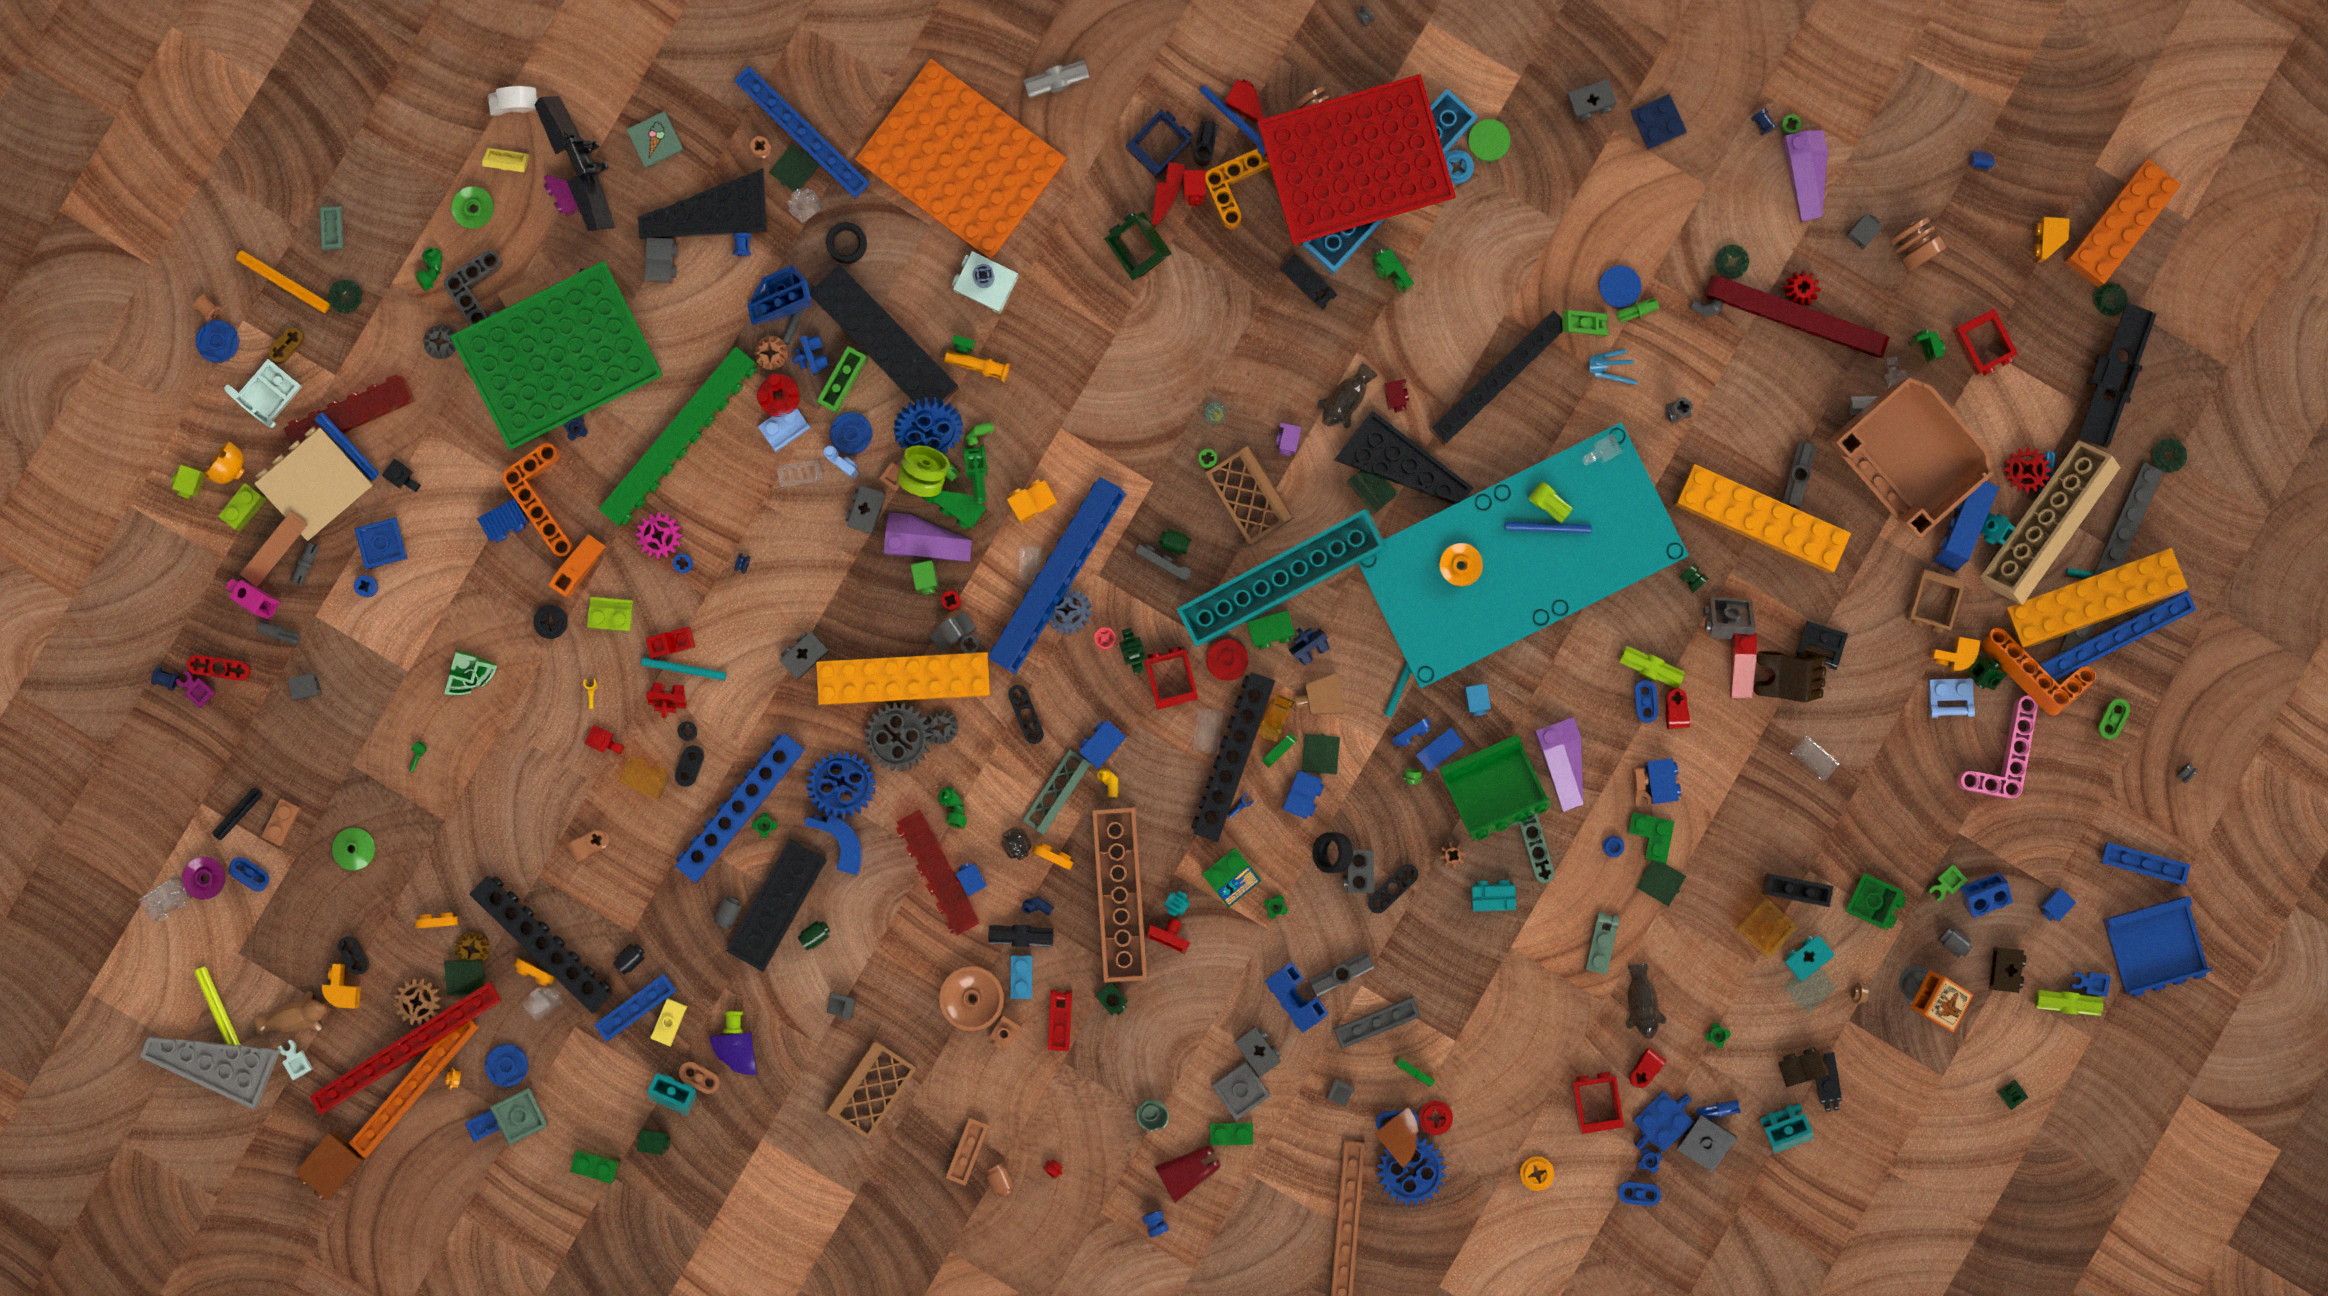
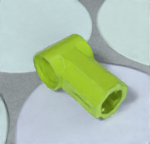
M1543 481L1538 484L1528 497L1529 501L1541 510L1544 509L1560 523L1563 522L1573 509Z

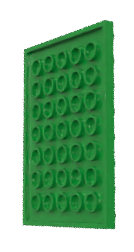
M605 260L450 335L509 450L663 376Z

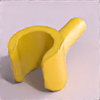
M587 679L583 682L584 687L588 690V709L594 708L593 695L598 687L595 679L593 680L594 685L592 687H587Z

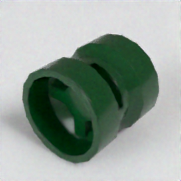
M1695 563L1679 576L1683 582L1689 584V589L1692 593L1709 580L1705 574H1700L1699 567Z

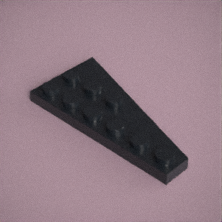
M761 168L756 170V172L746 176L743 175L726 184L723 183L695 194L693 197L680 200L673 205L638 217L639 239L767 232L764 169Z
M1373 410L1334 459L1336 462L1453 504L1465 500L1473 490L1471 485Z

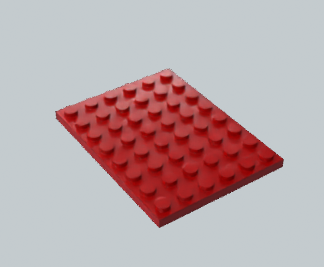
M1421 74L1257 121L1292 246L1456 198Z

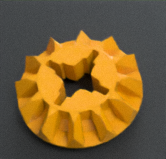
M1530 1157L1521 1166L1520 1179L1530 1190H1544L1553 1182V1166L1543 1157ZM1533 1165H1535V1167H1537L1538 1170H1546L1545 1172L1540 1174V1182L1536 1179V1177H1528L1529 1175H1531V1173L1534 1172Z

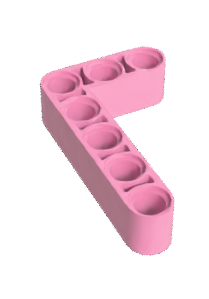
M2029 695L2018 697L2014 702L2001 776L1964 771L1957 777V785L1960 789L2006 799L2017 798L2021 795L2038 704ZM2024 699L2030 703L2028 711L2022 708V701ZM2020 720L2026 723V730L2024 732L2018 729ZM2017 741L2022 744V751L2020 753L2014 750V744ZM2013 762L2019 767L2016 774H2013L2010 770V765ZM1966 775H1970L1973 779V783L1969 787L1964 783ZM1988 779H1991L1994 783L1991 791L1985 787V782ZM2009 783L2013 784L2015 787V791L2012 795L2008 794L2006 791V787Z

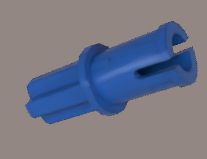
M1738 1100L1725 1103L1716 1102L1715 1105L1697 1108V1116L1701 1113L1709 1119L1715 1117L1722 1119V1116L1739 1114L1741 1111Z

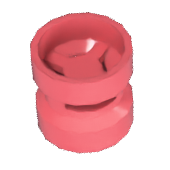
M1103 627L1096 631L1094 640L1099 648L1106 650L1114 646L1116 637L1112 629Z

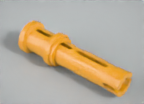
M949 349L944 359V363L981 372L984 377H996L1001 379L1002 382L1006 381L1010 368L1009 363L1004 365L994 362L991 358L986 360Z

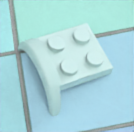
M267 359L239 393L230 385H226L224 390L255 418L272 429L276 426L275 418L299 392L302 386Z

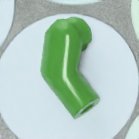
M987 422L974 426L965 435L967 445L969 447L976 446L978 444V436L993 432L992 423Z

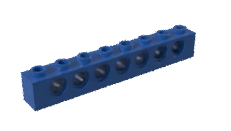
M784 733L782 736L778 734L771 743L773 745L769 752L764 751L757 761L760 762L755 769L751 767L744 776L746 779L741 786L739 784L735 786L730 793L732 795L728 802L723 801L717 808L719 812L714 819L712 817L708 819L703 826L705 828L701 835L696 834L690 841V849L687 852L682 851L677 857L676 861L678 863L675 867L694 883L701 879L805 752V749ZM777 751L785 753V760L781 763H777L774 759ZM765 767L770 768L772 772L771 777L767 780L761 777V770ZM750 784H755L758 787V793L755 796H750L747 792ZM738 800L744 803V810L740 813L734 810V803ZM724 817L729 818L731 821L730 827L726 830L720 826V821ZM709 834H714L717 837V843L714 846L707 844L706 839ZM697 850L703 853V860L699 863L693 859V854Z

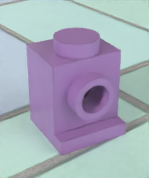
M1280 423L1279 429L1283 430V432H1278L1276 445H1280L1278 454L1291 456V453H1296L1301 427Z

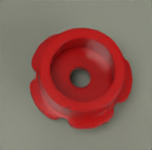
M1046 1161L1043 1170L1054 1179L1059 1175H1063L1060 1171L1063 1167L1057 1161Z

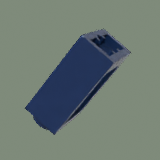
M1162 109L1126 145V150L1155 178L1168 167V162L1172 163L1192 143L1190 131L1184 126L1180 128L1175 123L1176 118L1169 111L1165 113ZM1162 121L1183 142L1158 165L1138 144Z

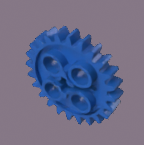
M927 397L924 398V402L916 399L915 405L909 402L908 409L902 407V413L896 414L897 420H894L893 427L895 440L899 442L900 448L905 447V451L911 446L921 445L948 453V447L954 449V442L959 443V436L963 435L961 414H958L957 408L952 409L951 403L945 405L944 399L939 403L936 402V397L931 402L928 401Z
M838 751L836 757L831 752L829 753V759L821 756V764L814 762L816 769L809 770L812 776H807V782L810 784L806 785V789L810 791L808 798H814L812 805L819 804L818 812L825 809V816L832 812L834 819H836L838 814H841L842 819H845L846 813H849L853 818V811L856 810L861 814V806L868 808L867 801H873L871 794L876 792L875 788L872 787L876 785V780L872 779L874 772H868L870 764L863 766L865 763L864 758L857 761L856 753L851 758L849 757V751L844 756H841L840 751ZM836 768L842 771L837 775L831 773ZM853 777L861 779L858 783H852L850 780ZM824 787L832 788V791L829 793H824L821 790ZM848 795L852 799L845 802L841 800V797Z
M1416 1136V1150L1419 1151V1158L1415 1161L1410 1160L1404 1168L1402 1167L1400 1173L1394 1174L1391 1172V1165L1398 1163V1161L1387 1148H1384V1151L1387 1153L1386 1156L1379 1155L1383 1163L1377 1164V1167L1381 1168L1382 1171L1376 1174L1383 1177L1379 1184H1386L1383 1191H1391L1390 1199L1396 1195L1397 1203L1404 1199L1406 1206H1408L1410 1200L1417 1206L1418 1199L1424 1204L1426 1196L1433 1199L1431 1192L1439 1193L1436 1186H1443L1444 1183L1440 1181V1178L1446 1177V1174L1441 1172V1170L1446 1168V1165L1440 1164L1444 1157L1436 1156L1440 1150H1432L1434 1146L1432 1142L1426 1145V1138L1418 1142V1136ZM1424 1158L1427 1159V1162L1415 1169V1175L1412 1176L1409 1173L1400 1182H1396L1397 1178L1408 1172V1166L1415 1167ZM1425 1167L1432 1169V1175L1429 1178L1421 1177V1170ZM1407 1180L1415 1182V1187L1411 1191H1406L1403 1188Z

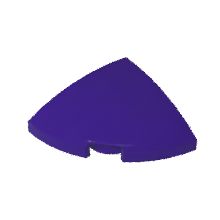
M752 1032L710 1036L711 1046L720 1061H723L735 1072L757 1075Z

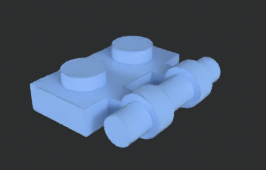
M833 446L825 447L823 453L826 458L854 480L859 474L856 470L858 466L848 457L842 459L838 456V451Z

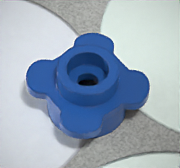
M1647 1148L1643 1149L1638 1167L1656 1173L1659 1170L1658 1166L1662 1159L1661 1153L1650 1152Z

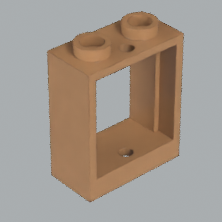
M1926 569L1921 570L1906 620L1912 621L1911 625L1923 628L1924 625L1932 627L1931 631L1944 634L1945 631H1951L1965 581ZM1925 581L1953 589L1944 624L1915 615Z

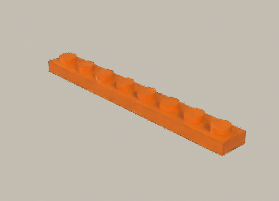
M473 1020L435 1043L349 1142L363 1158H367L476 1032L479 1026Z

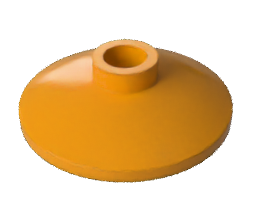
M1464 543L1450 546L1444 551L1440 559V571L1443 577L1455 586H1467L1474 583L1481 575L1483 569L1480 553L1473 546ZM1463 562L1465 565L1464 569H1458L1457 563Z

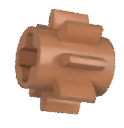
M1450 842L1448 849L1441 847L1444 855L1440 856L1439 859H1445V867L1451 863L1453 869H1456V863L1464 864L1461 856L1466 855V853L1460 852V844L1453 848V844ZM1455 850V855L1458 857L1457 860L1452 859L1449 861L1450 856L1447 853Z

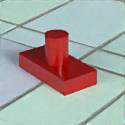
M1175 919L1169 920L1165 931L1151 925L1146 935V938L1183 954L1186 953L1190 944L1189 941L1177 937L1182 923Z

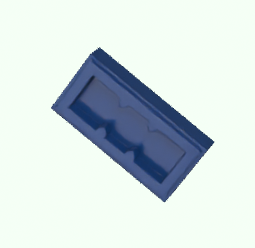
M491 1110L464 1123L473 1142L500 1129Z

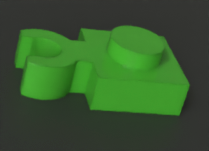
M1951 864L1936 878L1940 884L1931 886L1927 892L1932 893L1934 890H1938L1939 896L1935 900L1939 902L1944 899L1946 891L1952 895L1968 880L1954 864Z

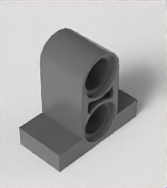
M963 611L956 617L952 616L937 627L938 630L929 637L940 652L944 653L963 637L974 631L976 627Z

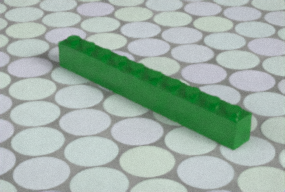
M735 346L598 510L620 528L622 525L626 526L633 518L632 513L636 509L640 510L647 502L645 498L650 492L654 493L661 485L659 481L664 476L668 477L675 468L673 467L677 460L681 461L687 455L688 450L686 449L691 444H696L702 437V434H700L705 427L709 428L716 420L714 416L719 411L723 412L730 403L728 400L732 395L736 396L742 390L743 385L741 384L746 378L751 379L757 371L755 369L757 364Z

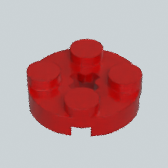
M770 375L760 385L756 395L762 410L773 417L792 413L800 402L799 388L796 382L785 375ZM778 392H782L783 397H778L775 400V394Z

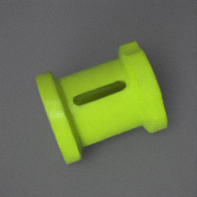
M724 1011V1015H726V1029H724L723 1033H743V1029H741V1015H743V1011Z

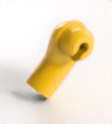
M1109 769L1099 770L1097 778L1108 786L1107 797H1118V777Z

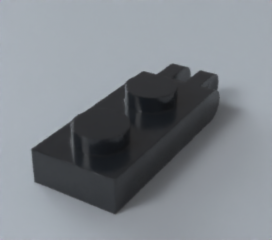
M1834 1052L1823 1053L1830 1074L1816 1079L1819 1102L1824 1104L1826 1112H1831L1830 1103H1833L1834 1111L1839 1110L1838 1102L1842 1101L1835 1054Z

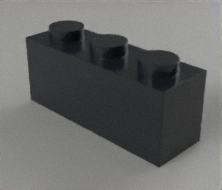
M1766 873L1762 894L1830 907L1834 886Z

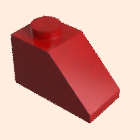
M1237 79L1225 100V104L1230 109L1257 123L1258 120L1264 119L1257 91L1249 81Z

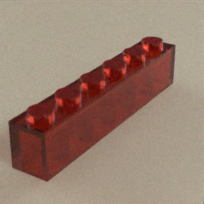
M398 375L390 376L381 385H378V383L370 385L366 388L367 391L363 393H352L343 402H332L327 405L328 408L325 410H314L308 413V417L300 420V418L288 422L289 426L284 427V431L290 444L292 445L297 440L302 442L306 438L304 434L313 426L317 429L319 425L315 422V417L322 412L342 433H346L415 402L406 379L402 376L398 377Z
M918 810L897 821L899 826L896 827V830L901 839L906 838L909 844L906 846V849L911 858L916 857L919 863L916 865V868L921 877L926 876L929 882L926 884V887L931 896L936 895L939 901L936 903V906L941 915L946 914L949 920L946 924L950 932H955L956 935H959L980 924L973 907L922 811Z

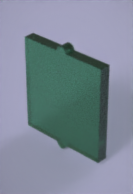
M791 144L769 173L779 180L782 186L785 185L795 194H798L820 165L812 160L807 152L803 153L795 145Z
M1323 733L1321 735L1305 734L1302 771L1316 772L1318 775L1321 773L1337 774L1340 737L1325 736Z
M1651 861L1648 868L1643 871V876L1636 888L1669 907L1676 893L1680 892L1679 888L1686 876L1664 863Z
M482 960L444 961L445 976L443 980L446 981L447 995H470L485 985L484 979L486 975L483 974Z

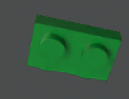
M1930 329L1920 331L1913 335V339L1908 342L1909 346L1921 343L1927 363L1936 361L1944 356L1945 345L1943 340L1939 339L1937 331L1930 332Z

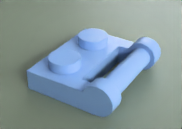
M1973 679L1928 680L1931 718L1948 715L1974 717ZM1965 700V707H1938L1937 701Z

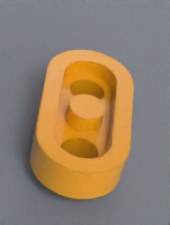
M1042 842L1040 845L1035 844L1032 850L1033 853L1071 870L1074 863L1070 861L1071 856L1061 851L1057 855L1051 852L1052 847Z
M453 912L440 913V918H432V914L419 915V919L415 920V928L458 925V916L453 917Z
M517 957L514 966L517 968L516 972L526 977L528 974L536 977L535 981L541 985L552 984L555 979L548 971L522 958Z

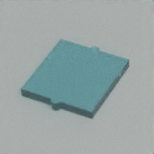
M1818 969L1803 982L1799 983L1794 978L1784 988L1794 997L1796 1003H1799L1810 1013L1836 987L1828 980L1826 973H1822Z

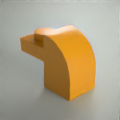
M1956 637L1952 652L1937 649L1931 650L1929 659L1935 660V664L1948 666L1949 662V671L1951 672L1967 669L1977 659L1981 641Z
M332 964V968H329L328 980H331V984L322 985L325 999L333 1006L339 1008H359L361 986L344 985L345 964Z

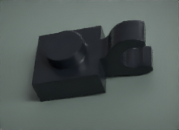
M393 459L382 474L385 479L399 489L406 485L412 491L417 492L421 487L420 484L410 478L413 471L396 459Z

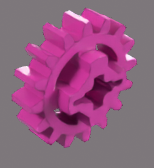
M660 512L657 513V517L649 514L650 520L643 518L644 525L637 526L641 530V533L635 534L636 537L641 538L637 545L644 546L641 550L643 553L649 550L648 556L651 558L654 553L657 559H661V554L668 558L669 551L676 553L675 545L681 546L677 540L678 538H683V535L678 534L677 531L682 528L681 526H675L676 519L669 521V514H666L664 518H662V513ZM659 522H665L670 527L662 528ZM650 526L651 530L649 534L645 536L646 530ZM657 529L661 533H664V535L661 536V542L657 538H654L655 536H657ZM673 536L672 542L668 546L669 537ZM649 544H657L660 550L652 549Z

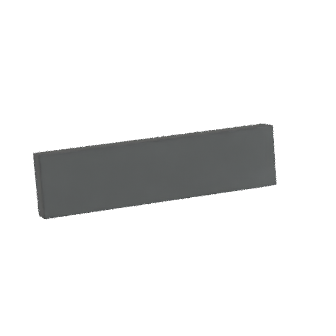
M1409 997L1333 1028L1341 1049L1421 1016L1413 997Z

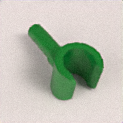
M420 741L416 742L411 748L416 754L409 768L411 772H414L418 760L427 750L426 746Z

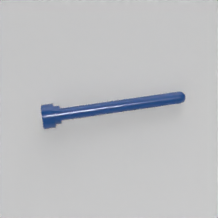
M1201 86L1199 89L1200 93L1257 145L1258 152L1264 158H1267L1261 137L1208 87Z

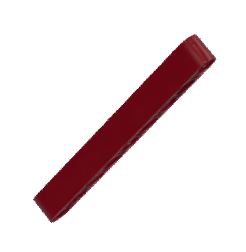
M1711 275L1704 295L1711 300L1718 299L1725 305L1877 358H1883L1890 339L1889 336L1716 275Z

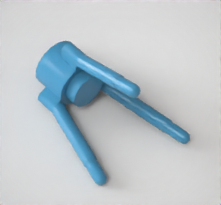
M1626 349L1595 354L1589 357V373H1595V377H1603L1633 385L1637 384L1635 380L1603 373V371H1607V365L1634 363L1633 360L1607 361V357L1624 354L1627 352Z

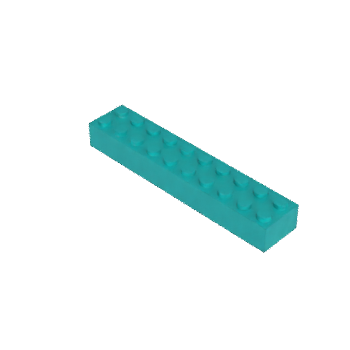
M1364 509L1177 608V611L1194 645L1200 647L1388 547L1369 510Z

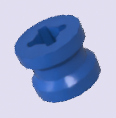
M359 576L354 582V590L360 596L369 598L378 591V582L373 577Z

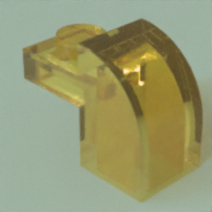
M1275 693L1257 734L1262 735L1267 740L1277 742L1294 705V701Z

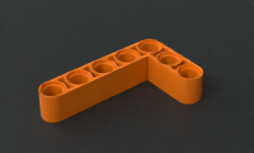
M544 443L506 469L502 475V480L552 552L559 557L567 558L574 550L572 542L529 483L530 480L559 460V450L552 444ZM548 448L553 449V456L550 459H545L544 451ZM529 461H535L536 463L533 471H527L526 469ZM513 473H517L518 481L514 484H511L509 482V476ZM529 490L531 493L530 499L522 501V492ZM541 507L543 510L542 516L534 518V510ZM554 525V534L547 536L545 533L546 527ZM561 542L567 543V550L564 553L558 552V545Z
M2002 628L1992 629L1982 641L1983 649L1992 658L1998 660L2002 664L2001 668L2049 715L2055 716L2061 713L2096 680L2094 670L2083 666L2059 685Z

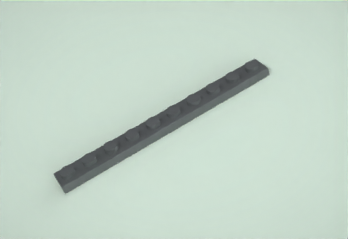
M2146 463L2141 464L2095 567L2093 576L2122 566L2162 476V470ZM2095 624L2066 634L2057 654L2089 639Z

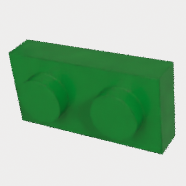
M1253 1122L1210 1123V1145H1253Z

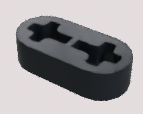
M351 936L342 938L338 943V949L350 972L355 975L367 972L369 960L359 941ZM346 941L349 943L353 942L354 946L351 947L353 955L350 950L344 949ZM354 957L358 961H363L362 970L354 968V965H356Z

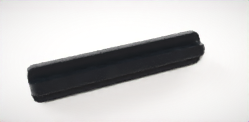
M252 788L212 832L213 836L218 840H222L262 797V792L257 788Z

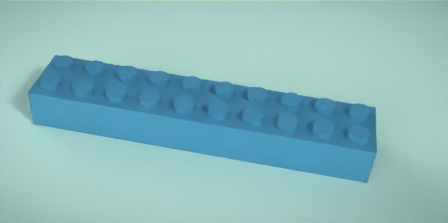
M1447 88L1430 106L1444 155L1472 127L1478 118L1473 111ZM1386 219L1304 242L1302 248L1334 276Z

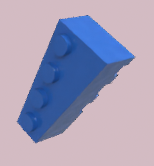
M1985 481L1955 508V515L1948 523L1947 532L1941 540L1939 549L1932 562L1956 573L1969 561L1998 492V486Z

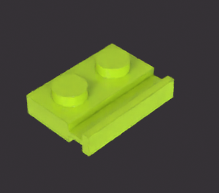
M590 597L587 628L631 632L633 600Z

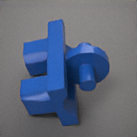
M806 335L802 336L800 339L805 354L802 353L801 348L795 349L797 357L791 359L792 363H799L801 370L807 368L805 361L808 360L812 374L814 376L819 375V371L829 367L826 355L814 358L812 352L823 348L819 336L809 338Z

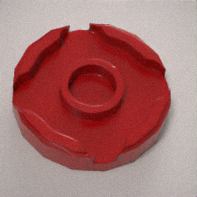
M1226 638L1218 640L1211 645L1207 652L1206 663L1208 670L1214 677L1219 680L1231 681L1243 675L1248 666L1249 658L1247 650L1241 643Z

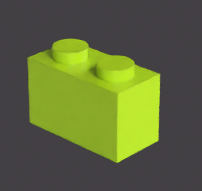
M244 483L218 517L233 529L242 531L267 500V497L253 486Z

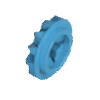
M1453 150L1444 155L1452 183H1464L1472 176L1474 163L1469 154L1461 150ZM1462 160L1460 166L1462 171H1456V173L1451 174L1453 166L1450 163L1457 164Z

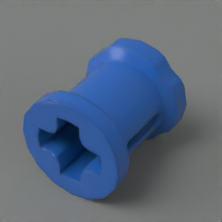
M733 233L735 244L732 255L751 256L749 239L752 238V234Z

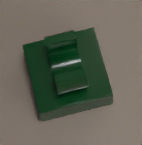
M2012 1080L1997 1092L2009 1110L2014 1109L2029 1098L2016 1080Z

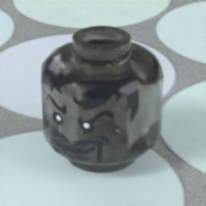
M1017 827L1005 831L1000 841L1007 857L1011 859L1017 858L1021 860L1029 855L1028 851L1032 846L1026 832L1023 829H1017Z

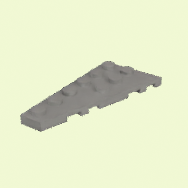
M151 1036L147 1038L140 1057L249 1108L257 1109L280 1049Z

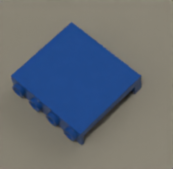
M2190 896L2179 897L2103 919L2125 994H2132V997L2145 994L2144 990L2151 988L2153 991L2166 988L2165 984L2172 982L2173 985L2185 983L2186 978L2200 979L2206 977L2207 972L2212 971V968L2207 967L2191 913L2190 905H2193Z

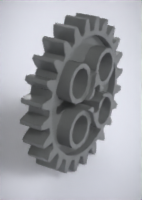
M894 702L892 709L890 704H886V711L883 708H878L880 715L874 713L872 714L874 721H867L871 728L864 729V732L868 733L869 737L863 739L869 741L870 744L865 749H872L869 757L876 756L877 758L874 762L876 764L882 761V768L890 765V771H894L897 766L898 771L901 772L905 766L907 770H911V763L914 766H919L917 759L925 760L923 752L930 753L926 746L933 744V742L928 740V737L933 736V733H927V730L932 725H925L928 717L920 718L922 711L919 710L915 713L914 705L907 709V703H903L900 708L899 703ZM896 716H899L902 720L899 728L893 724V719ZM887 724L894 733H901L900 738L910 744L913 749L910 750L903 741H896L897 736L890 730H887L884 725ZM912 730L916 731L918 735L915 742L909 739V733ZM882 732L888 735V741L885 744L881 743L879 739ZM898 746L904 750L901 758L895 754V749Z

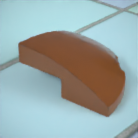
M1408 1107L1378 1130L1375 1135L1403 1168L1414 1156L1417 1148L1416 1136L1418 1126L1412 1111Z

